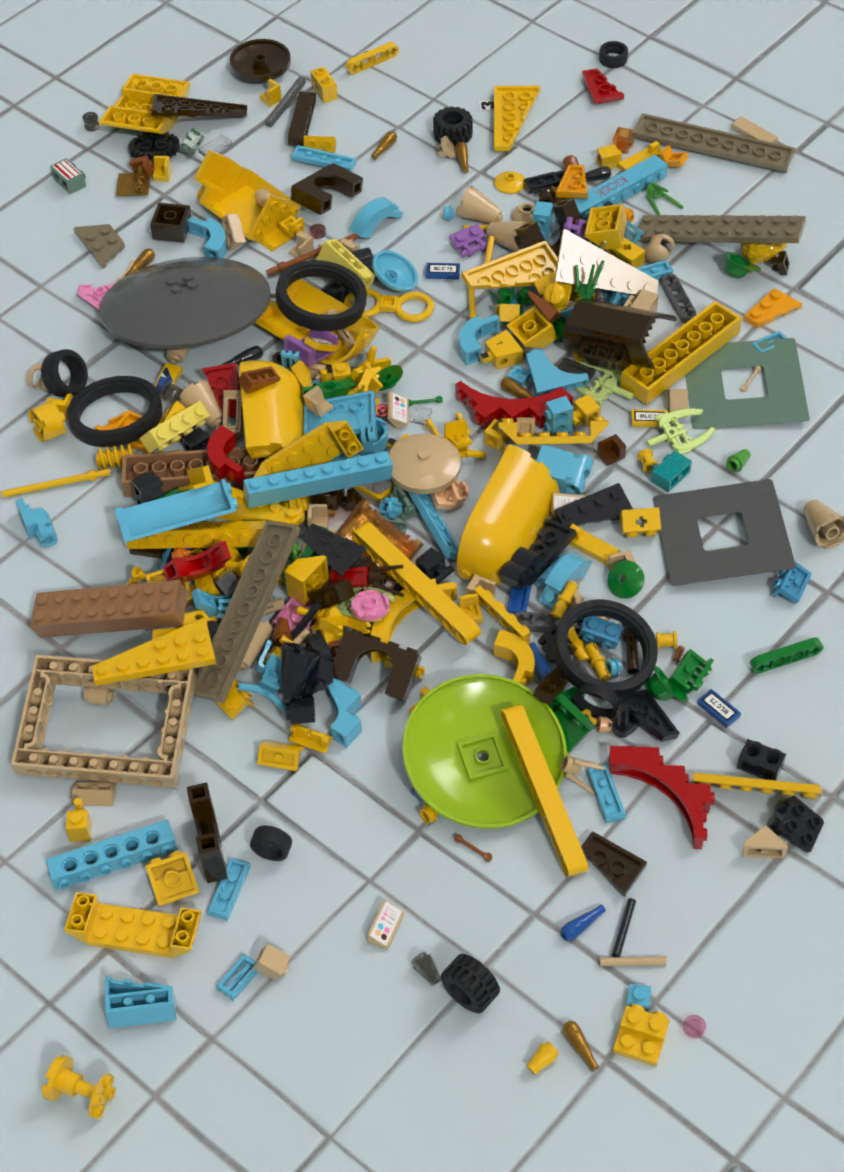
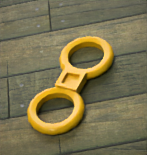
M373 289L366 290L367 296L374 298L377 302L375 307L364 311L363 315L367 318L376 316L379 312L396 313L404 321L421 322L430 317L434 311L433 300L424 293L409 292L398 297L390 295L381 296L379 292ZM352 292L344 300V304L350 308L352 307V301L355 299ZM409 300H421L427 305V309L424 312L414 315L407 314L401 307Z

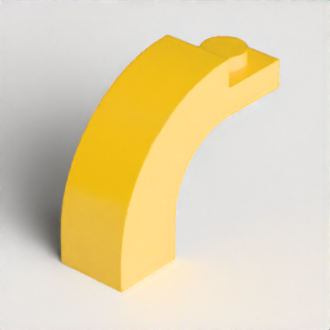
M500 629L494 642V656L509 660L516 666L517 671L513 678L514 681L524 686H527V682L533 683L535 659L530 646L518 635Z

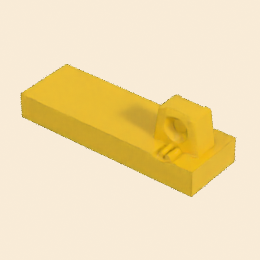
M655 141L649 144L648 148L618 163V169L624 172L654 154L661 159L660 153L663 150L660 148V143Z
M574 524L570 526V528L576 530L577 536L569 545L607 566L609 556L620 553V549L582 530L581 527Z

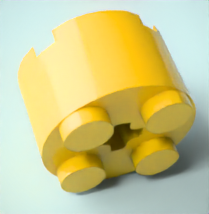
M53 400L29 409L30 424L34 423L35 429L33 431L40 442L66 434L63 424L66 421L62 411H58Z

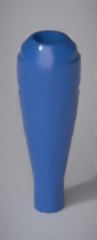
M532 642L529 646L534 654L535 672L539 681L542 682L552 672V669L538 650L536 644Z
M600 904L595 909L565 924L560 931L562 938L565 941L576 939L606 911L605 907Z

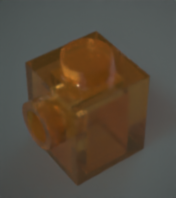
M617 127L613 144L616 145L621 153L628 154L630 148H633V129Z

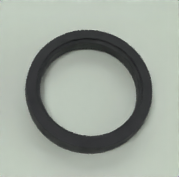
M309 260L291 265L282 272L276 286V303L282 314L299 326L317 331H336L355 324L363 315L367 301L366 287L360 277L350 269L329 261ZM301 278H330L347 286L355 297V303L351 308L342 313L332 315L316 314L303 310L294 304L287 294V289L293 282Z
M114 376L98 380L80 390L71 400L67 413L69 425L77 439L91 446L117 447L137 441L149 430L155 428L162 417L163 409L158 390L152 383L135 376ZM125 392L136 393L150 401V406L142 418L122 428L95 430L85 426L80 421L81 415L88 405L107 395Z
M588 600L571 608L559 622L553 639L555 662L562 675L577 689L584 683H596L611 689L617 695L636 692L648 681L657 662V642L648 623L633 609L611 600ZM591 616L609 617L623 623L635 634L640 642L643 652V663L640 671L633 677L619 682H606L589 676L576 665L569 653L567 645L569 629L579 620Z

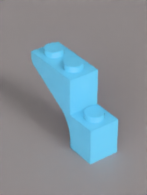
M334 678L332 679L333 683L328 685L326 689L327 695L338 715L335 722L330 726V732L333 740L347 748L362 732L361 720L354 714L361 707V697L356 689L349 688L340 679Z

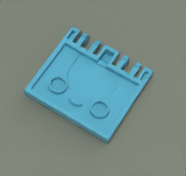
M374 390L325 399L333 405V409L322 417H318L308 410L306 403H304V435L325 422L347 420L355 435L361 434L362 443H367L366 433H368L370 442L377 441L376 395Z

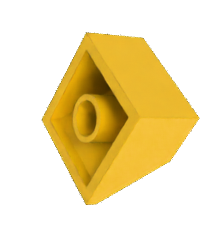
M535 306L506 325L524 347L544 348L558 339L553 325L547 321Z
M324 555L296 559L284 571L287 595L305 606L310 602L309 593L324 587L329 582L327 557Z

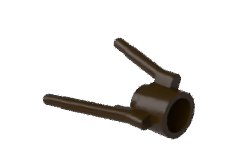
M403 565L375 566V569L370 570L369 584H373V588H380L404 597L403 593L382 585L386 584L387 581L397 582L394 578L388 577V574L384 571L402 569Z

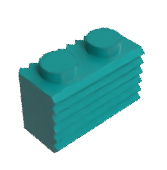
M676 450L670 455H665L662 463L656 464L652 468L651 482L670 492L672 488L691 472V459L689 460Z

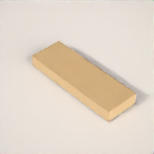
M742 116L731 124L733 130L746 137L772 143L778 142L777 136Z

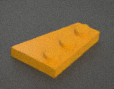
M568 165L556 190V197L565 199L588 198L584 165Z
M773 288L744 315L743 321L759 328L774 321L780 315H788L789 311L793 309H801L802 303Z

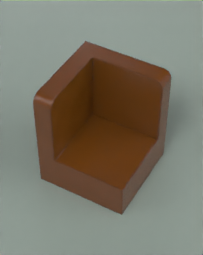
M615 434L598 442L597 455L609 466L625 458L626 445Z

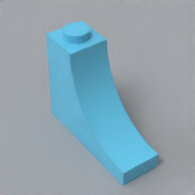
M534 349L526 354V361L536 396L550 393L560 387L568 391L588 386L589 384L587 373L572 374L558 369L548 360L544 350Z

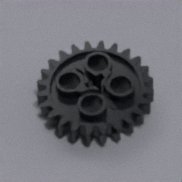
M169 132L165 134L143 133V136L137 135V138H133L130 144H128L131 157L148 156L152 162H154V156H169L172 158V155L176 156L180 149L178 137L174 136V134L169 135Z

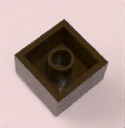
M158 202L150 223L152 239L185 242L189 231L188 220L192 217L190 206Z

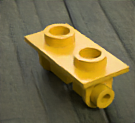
M304 136V147L330 153L336 152L337 140L335 137Z
M292 724L290 728L292 734L288 741L325 754L333 737L327 735V733L323 734L302 727L300 724Z

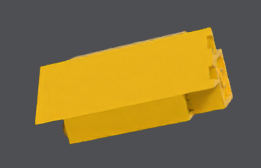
M208 150L194 177L196 181L202 184L197 194V197L200 199L199 203L222 220L227 214H238L244 236L249 240L259 242L271 252L293 239L279 228V223L291 215L295 218L299 213L301 205L292 201L289 196L251 169L240 166L227 156ZM259 189H266L271 193L263 208L255 199V194Z

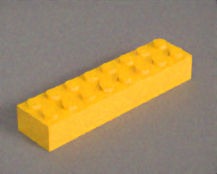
M714 301L647 352L655 366L654 369L630 365L622 371L620 387L634 393V397L648 405L740 333L742 317Z

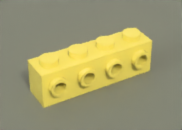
M198 401L149 430L139 439L149 453L156 449L161 451L168 446V442L171 441L173 444L179 440L181 434L186 436L191 433L194 426L199 428L206 423L205 419L210 414L202 402Z

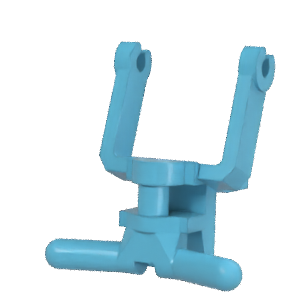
M268 639L256 665V671L263 674L259 684L239 683L238 689L263 695L270 699L282 712H286V703L275 694L280 688L281 658L271 654L266 665L263 664L264 658L273 642Z

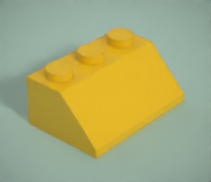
M624 204L591 208L585 237L600 247L604 241H607L605 250L622 248L627 224Z

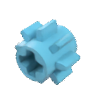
M385 497L379 505L380 514H383L389 520L397 518L402 512V503L397 502L398 498Z

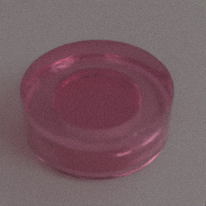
M698 1015L688 1016L683 1023V1031L690 1038H699L706 1030L704 1019Z

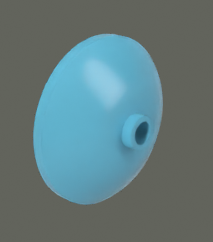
M383 250L376 253L373 257V271L379 281L388 288L407 292L417 285L418 274L415 267L401 254Z

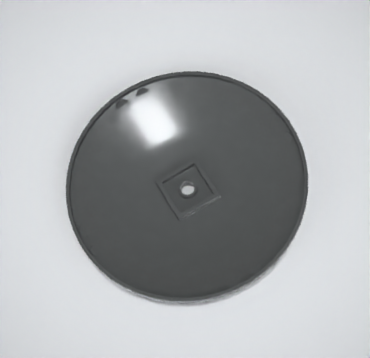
M216 257L179 258L141 268L116 282L102 298L100 317L104 327L112 335L133 345L157 349L196 347L226 339L251 326L266 311L270 303L271 292L266 278L258 270L247 264Z

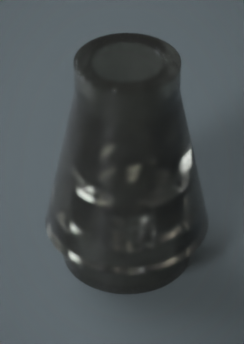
M422 952L412 960L413 969L425 978L431 986L441 980L430 954L427 955L426 952Z

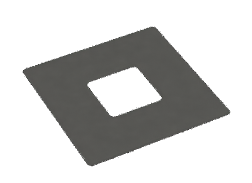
M771 479L653 497L655 508L659 507L660 533L673 586L789 570L796 567L774 483ZM740 512L743 516L749 544L705 551L697 520L703 517Z

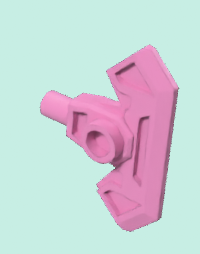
M116 282L109 286L97 287L95 291L93 290V285H80L78 287V296L100 311L102 298Z

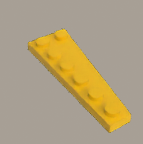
M703 773L693 774V781L695 783L719 785V789L731 790V787H739L740 791L752 792V789L761 790L760 793L773 794V791L782 792V795L786 796L802 794L804 799L817 800V796L822 797L823 793L821 785Z

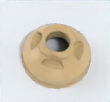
M523 203L513 210L512 221L533 222L535 205Z

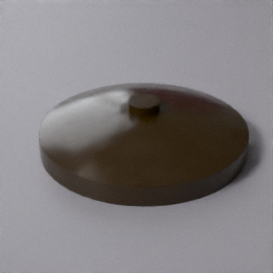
M271 39L246 41L237 46L230 55V67L233 73L241 79L252 82L276 79L283 75L291 64L288 48L284 44Z

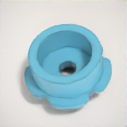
M451 205L444 206L443 219L450 221V218H454V208H451Z
M614 657L606 660L605 665L610 675L617 677L622 670L621 662Z

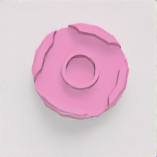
M377 590L359 592L351 601L352 613L360 620H379L386 616L390 610L389 598L383 592L382 594L378 593Z

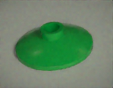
M391 365L379 372L380 377L378 380L383 384L379 391L393 388L403 375L401 366Z
M620 561L608 573V587L619 598H632L641 591L644 585L643 570L633 561ZM623 575L626 576V580L624 582L621 581V577Z

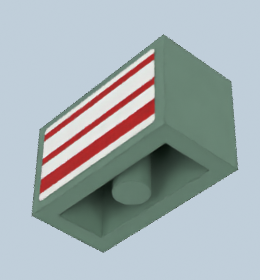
M67 158L50 166L52 178L69 194L86 187L84 172L79 170Z

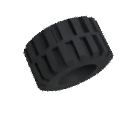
M451 106L449 108L445 107L443 110L440 109L438 113H435L433 117V135L439 144H441V138L447 136L454 146L458 142L470 141L473 134V119L469 111H466L464 108Z
M463 953L459 954L440 976L450 996L462 1007L474 1013H482L500 993V986L490 970L477 959Z

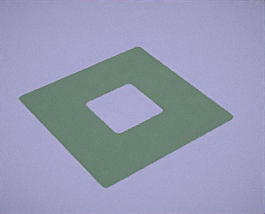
M795 339L764 340L757 344L762 350L772 345L774 347L763 353L751 344L755 341L726 343L687 373L685 378L688 389L689 408L703 409L701 415L691 416L692 428L708 429L711 427L722 428L809 421V412ZM756 366L764 368L768 392L767 397L730 400L725 398L721 370Z

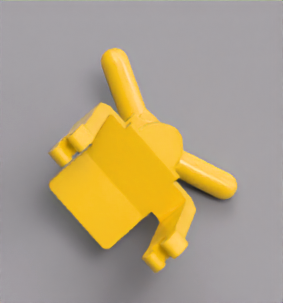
M373 345L369 349L367 360L351 370V377L353 379L352 382L356 383L358 391L363 388L361 392L374 390L376 395L383 387V384L378 380L380 377L379 372L382 368L380 366L371 367L377 351L376 346Z
M460 412L455 413V416H457L454 417L455 421L444 424L443 438L450 441L457 448L460 459L464 457L486 458L485 452L468 449V445H472V440L469 438L471 431ZM430 418L425 419L427 423H424L430 434L440 436Z
M339 604L319 610L312 618H317V622L311 626V631L318 630L325 638L327 644L342 639L343 626L361 631L363 634L370 633V630L366 629L371 627L369 622L340 614V611L336 608ZM301 606L296 608V612L303 616L309 611V609Z

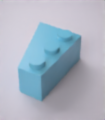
M105 976V1014L109 1029L175 1021L176 1001L173 987L145 982V985L137 984L128 979L117 981L112 980V977Z

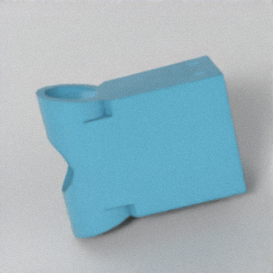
M542 444L536 462H542L550 470L549 475L553 480L557 481L560 493L583 494L586 485L585 479L589 476L593 465V459L590 456H575L574 453Z

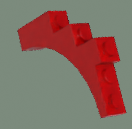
M462 381L455 384L456 398L462 401L470 411H473L472 419L474 423L483 429L488 428L494 419L498 421L501 419L502 421V418H512L513 422H517V417L535 418V425L541 429L544 427L545 422L544 410H546V402L566 396L573 407V396L562 387L537 397L506 399L483 394L470 388Z
M610 746V774L640 780L665 794L679 808L686 819L692 834L693 848L702 849L703 841H707V828L703 827V823L707 822V813L710 811V806L714 805L715 794L711 792V785L689 783V774H685V766L663 765V756L660 755L659 747Z

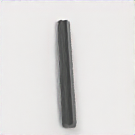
M299 76L265 120L266 126L272 127L305 85V77Z

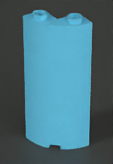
M221 479V482L124 509L119 507L114 510L124 543L236 512L238 504L236 498L231 496L232 489L230 483H226L225 479Z

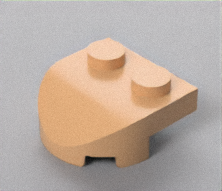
M455 480L448 488L431 493L430 496L436 509L455 510L464 504L469 494V488L464 481Z

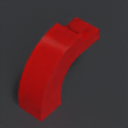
M221 425L213 432L207 445L211 470L220 480L227 476L230 480L241 484L245 480L244 468L226 457L237 446L235 433Z
M219 541L198 555L172 559L162 568L167 581L180 580L181 583L205 577L226 566L225 563L232 558L226 541Z

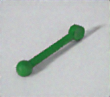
M437 396L433 399L408 400L409 406H412V404L442 403L443 398Z

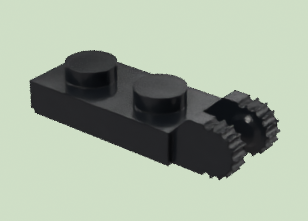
M565 171L550 172L525 178L524 186L529 194L539 192L542 188L559 186Z

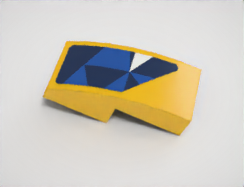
M170 363L165 364L155 383L161 399L169 400L175 391V383L183 373L182 367Z

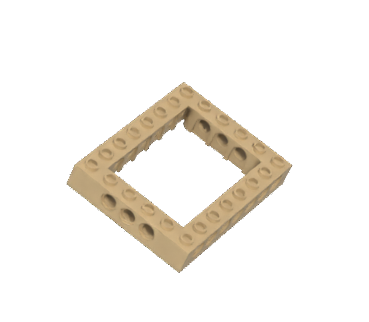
M47 655L35 656L11 762L16 775L177 788L196 684V675L193 668L95 686L92 666L105 660ZM56 685L168 694L169 702L164 712L166 716L164 728H161L162 739L160 747L157 749L160 760L148 759V757L143 759L129 758L128 755H123V757L108 756L105 753L103 755H94L83 752V754L70 753L67 750H63V752L48 751V749L43 748Z

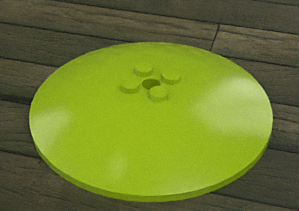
M471 674L456 677L439 684L417 703L409 716L404 730L402 742L403 763L414 790L436 813L466 827L501 829L514 826L532 818L539 813V810L502 721L501 710L522 704L558 790L565 773L561 771L560 767L563 758L567 755V747L562 727L548 704L540 702L537 697L533 696L534 692L521 683L496 675ZM484 753L488 756V760L480 761L477 755Z

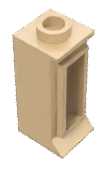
M223 390V426L234 432L237 439L242 437L243 432L241 390ZM230 400H237L236 426H229Z

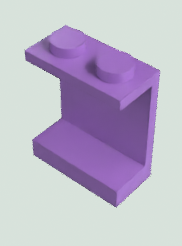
M310 329L309 336L307 337L326 339L338 346L339 337L329 331ZM288 335L284 339V350H286V353L292 351L293 354L299 352L300 360L309 367L335 353L315 350L304 344L305 338L298 340Z

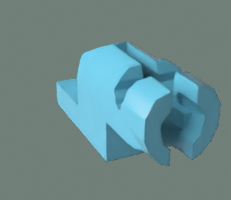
M23 498L16 500L29 538L36 536L44 547L55 545L58 542V538L47 511L42 507L31 510L29 504L25 505Z

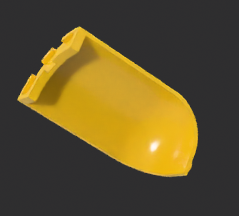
M302 279L296 280L287 289V294L294 304L312 313L325 315L332 309L342 313L350 308ZM276 300L270 301L264 314L255 322L282 340L288 335L298 340L307 337L306 334L297 329L295 323L282 314ZM362 315L355 324L347 327V330L356 341L353 348L349 351L348 347L344 344L337 352L319 362L335 364L352 360L370 345L378 333L379 326Z
M263 360L244 361L239 366L240 376L245 371L272 366L281 378L280 381L248 394L241 387L246 449L252 459L271 457L304 436L305 400L302 396V385L287 368Z
M508 445L463 531L457 556L458 577L471 581L476 574L494 581L496 584L503 583L499 575L502 567L511 560L513 554L520 547L529 550L532 543L535 544L540 529L543 530L546 518H549L552 513L550 511L552 493H560L557 481L553 480L549 475L550 470L542 462L538 463L532 459L529 452L517 446Z

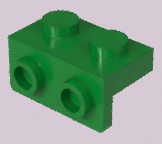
M689 649L669 680L686 694L693 690L697 691L703 684V677H706L711 672V665L714 660L710 658L705 661L692 649Z

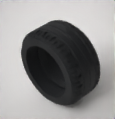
M69 349L55 351L47 355L43 360L41 377L45 387L53 395L58 397H66L67 394L76 395L86 386L88 370L85 361L75 351ZM60 361L64 362L70 371V383L68 386L61 380L59 375Z

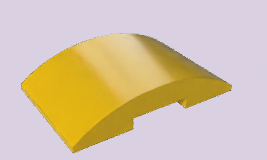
M132 73L122 88L121 97L115 106H109L100 119L99 124L164 134L175 125L179 116H151L154 94L187 98L191 84L187 81Z

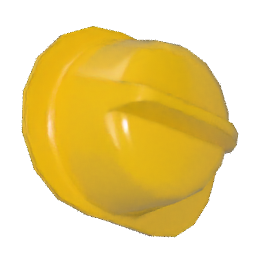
M554 275L547 280L542 299L560 313V311L568 306L572 284L554 281Z

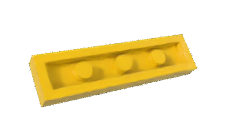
M480 585L474 589V594L478 593L479 604L508 632L521 637L528 645L531 643L529 629L525 625L522 626L513 613H508L504 605L500 601L497 602L489 590H484Z

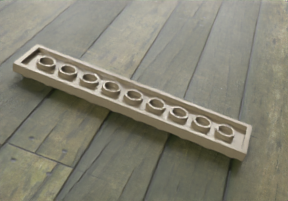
M642 113L632 134L633 138L640 140L657 141L660 144L670 145L671 147L785 173L795 153L794 147Z
M643 215L638 228L645 233L640 236L641 239L637 242H649L652 236L665 234L673 238L674 242L799 243L806 224V216Z
M266 520L211 642L216 664L200 667L196 676L194 697L220 703L225 702L301 530L298 525Z

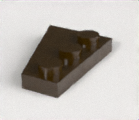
M593 831L581 846L587 858L624 897L647 866V861Z

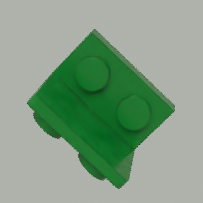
M561 693L556 698L560 706L554 714L562 727L567 752L570 753L595 725Z

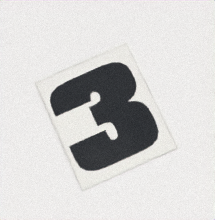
M494 100L479 101L480 110H494Z

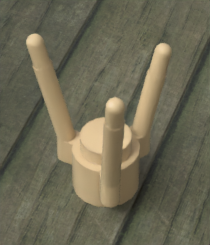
M568 755L563 758L560 767L561 771L565 772L564 777L571 779L592 795L595 792L573 775L579 774L582 766L605 770V767L599 766L601 764L578 760Z

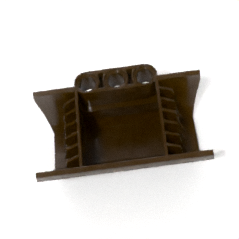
M582 298L576 301L565 323L564 349L581 353L585 361L590 365L617 371H624L631 364L654 369L655 366L644 347V343H646L644 337L649 336L648 330H652L651 324L656 322L655 319L660 318L676 322L677 318L674 315Z

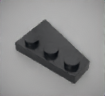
M314 523L299 536L318 556H326L327 564L341 577L368 550L367 547L356 544Z
M647 689L617 695L620 703L623 705L629 704V715L661 742L677 739L680 732Z

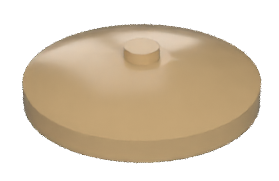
M415 434L398 441L389 452L393 463L392 481L398 487L411 493L431 494L442 491L453 484L460 473L461 459L457 448L450 441L438 435Z

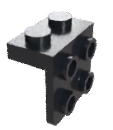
M796 796L779 800L774 807L773 816L767 822V827L777 836L782 834L804 852H811L823 827L824 820Z

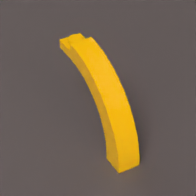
M430 579L433 583L436 584V579ZM456 582L436 584L451 600H457ZM405 589L400 591L404 594V597L394 595L395 601H389L390 610L382 620L374 621L370 635L381 638L380 642L388 644L398 624L408 614L423 607ZM372 652L371 662L388 660V655L381 652Z

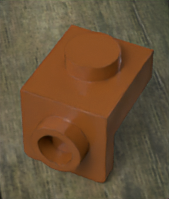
M148 156L130 159L129 164L134 173H137V167L142 165L148 178L152 177L155 167Z

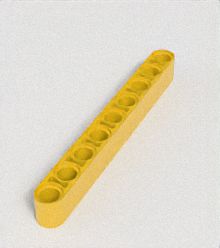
M369 521L364 522L351 532L354 541L359 545L367 547L366 553L381 567L403 565L402 569L388 570L386 572L461 644L467 646L481 635V629L477 623Z
M522 704L502 709V721L564 874L568 878L587 872V860Z

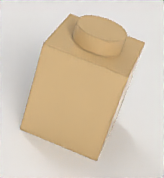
M267 944L261 949L253 969L276 981L280 976L284 977L290 967L287 964L290 955Z

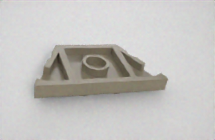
M110 224L74 227V233L102 269L107 266L106 263L110 259L113 260L125 248L123 240Z

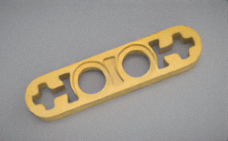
M388 42L349 59L346 62L345 68L351 74H356L395 57L399 52V47L394 42Z

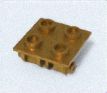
M142 165L137 167V173L118 174L116 196L148 195L150 178L146 175Z

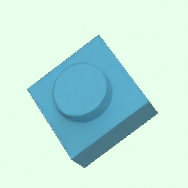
M516 365L507 377L523 386L530 379L531 375L529 370Z
M629 984L627 1006L631 1007L633 1004H638L649 1011L651 986Z

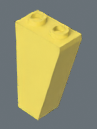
M337 239L328 240L322 244L321 251L316 260L333 262L350 269L360 277L366 290L370 289L376 276Z

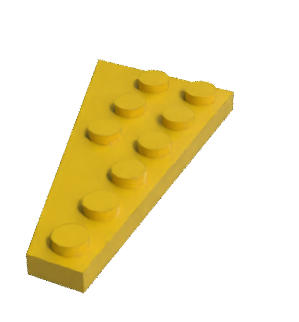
M494 86V151L504 152L511 150L540 92L541 86Z
M545 240L462 272L461 278L469 290L535 286L533 281L556 271L558 258Z
M232 486L231 496L236 498L238 504L236 512L215 517L232 521H244V519L253 521L277 520L281 523L298 526L305 520L304 513L277 503L248 508L243 491Z
M206 617L93 665L95 686L216 664Z

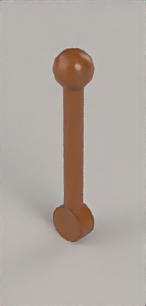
M459 834L454 837L455 842H461L480 854L486 862L492 860L491 853H484L465 841Z

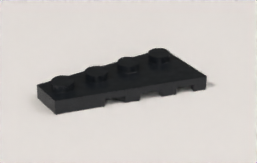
M617 483L554 510V514L559 523L570 527L572 524L580 526L586 523L619 520L621 510L633 508L620 483Z
M546 518L543 530L540 529L535 544L532 543L529 550L540 554L543 564L540 571L531 576L528 585L532 586L577 536L575 529Z

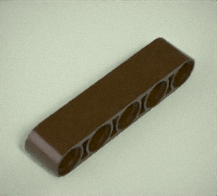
M299 92L288 133L289 146H304V136H308L316 104L315 92Z

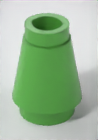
M743 449L729 456L726 461L727 469L731 472L741 471L751 456L750 452L747 449Z

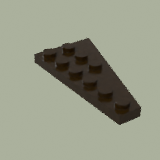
M154 94L151 116L243 117L247 116V105Z

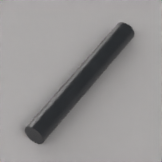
M316 601L291 632L292 641L304 630L323 606L320 602Z
M628 898L612 957L621 956L636 900L633 898Z

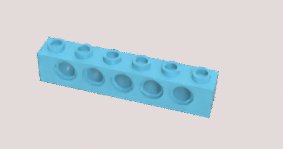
M167 819L48 858L46 863L56 891L67 889L71 885L80 882H88L92 878L101 875H109L111 872L120 869L130 868L132 865L141 862H148L162 855H169L178 849L169 820Z

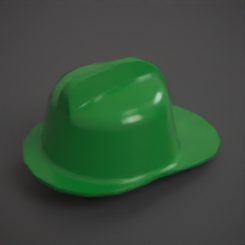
M725 252L727 260L724 270L732 277L742 278L750 270L761 271L759 266L745 260L740 255L733 252Z
M655 666V673L645 683V687L651 695L661 701L677 697L683 702H688L689 699L686 693L671 682L659 667Z

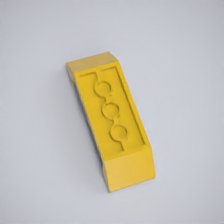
M592 417V420H588V435H586V432L581 431L574 432V435H568V432H556V435L550 436L549 432H538V436H531V432H525L517 436V422H513L512 418H502V422H498V426L517 445L591 443L609 425V421L605 420V417Z
M347 420L325 422L264 460L253 478L325 464L343 452L349 459L364 448Z
M76 892L64 932L90 946L175 958L192 951L202 911L180 908L179 915L101 904L97 895Z

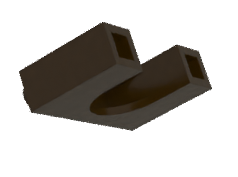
M332 163L292 185L291 200L322 215L331 210L332 195L321 189H335L350 197H354L362 192L363 177Z
M574 199L563 200L552 207L560 225V235L557 242L553 245L549 244L556 256L559 255L562 231L566 218L573 217L572 224H575L576 219H582ZM527 222L515 230L523 249L545 241L537 222Z
M351 629V632L345 630L333 662L334 672L332 677L351 684L357 665L365 655L372 652L384 653L389 656L392 662V674L385 694L388 697L406 702L422 659L417 654L418 651L407 647L406 650L399 648V644L388 641V644L380 642L381 638L370 635L369 638L362 636L363 633L355 629Z
M208 783L188 786L189 804L198 837H196L198 853L207 884L228 879L216 813Z

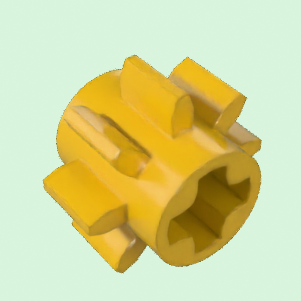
M302 497L288 500L289 503L284 504L285 507L304 514V511H308V503Z

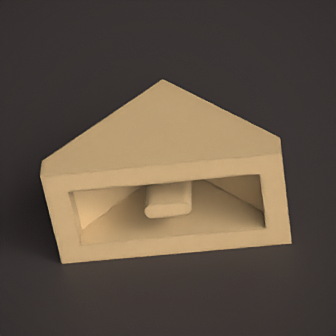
M667 389L669 412L688 409V389Z
M765 825L744 842L742 857L785 859L788 846Z

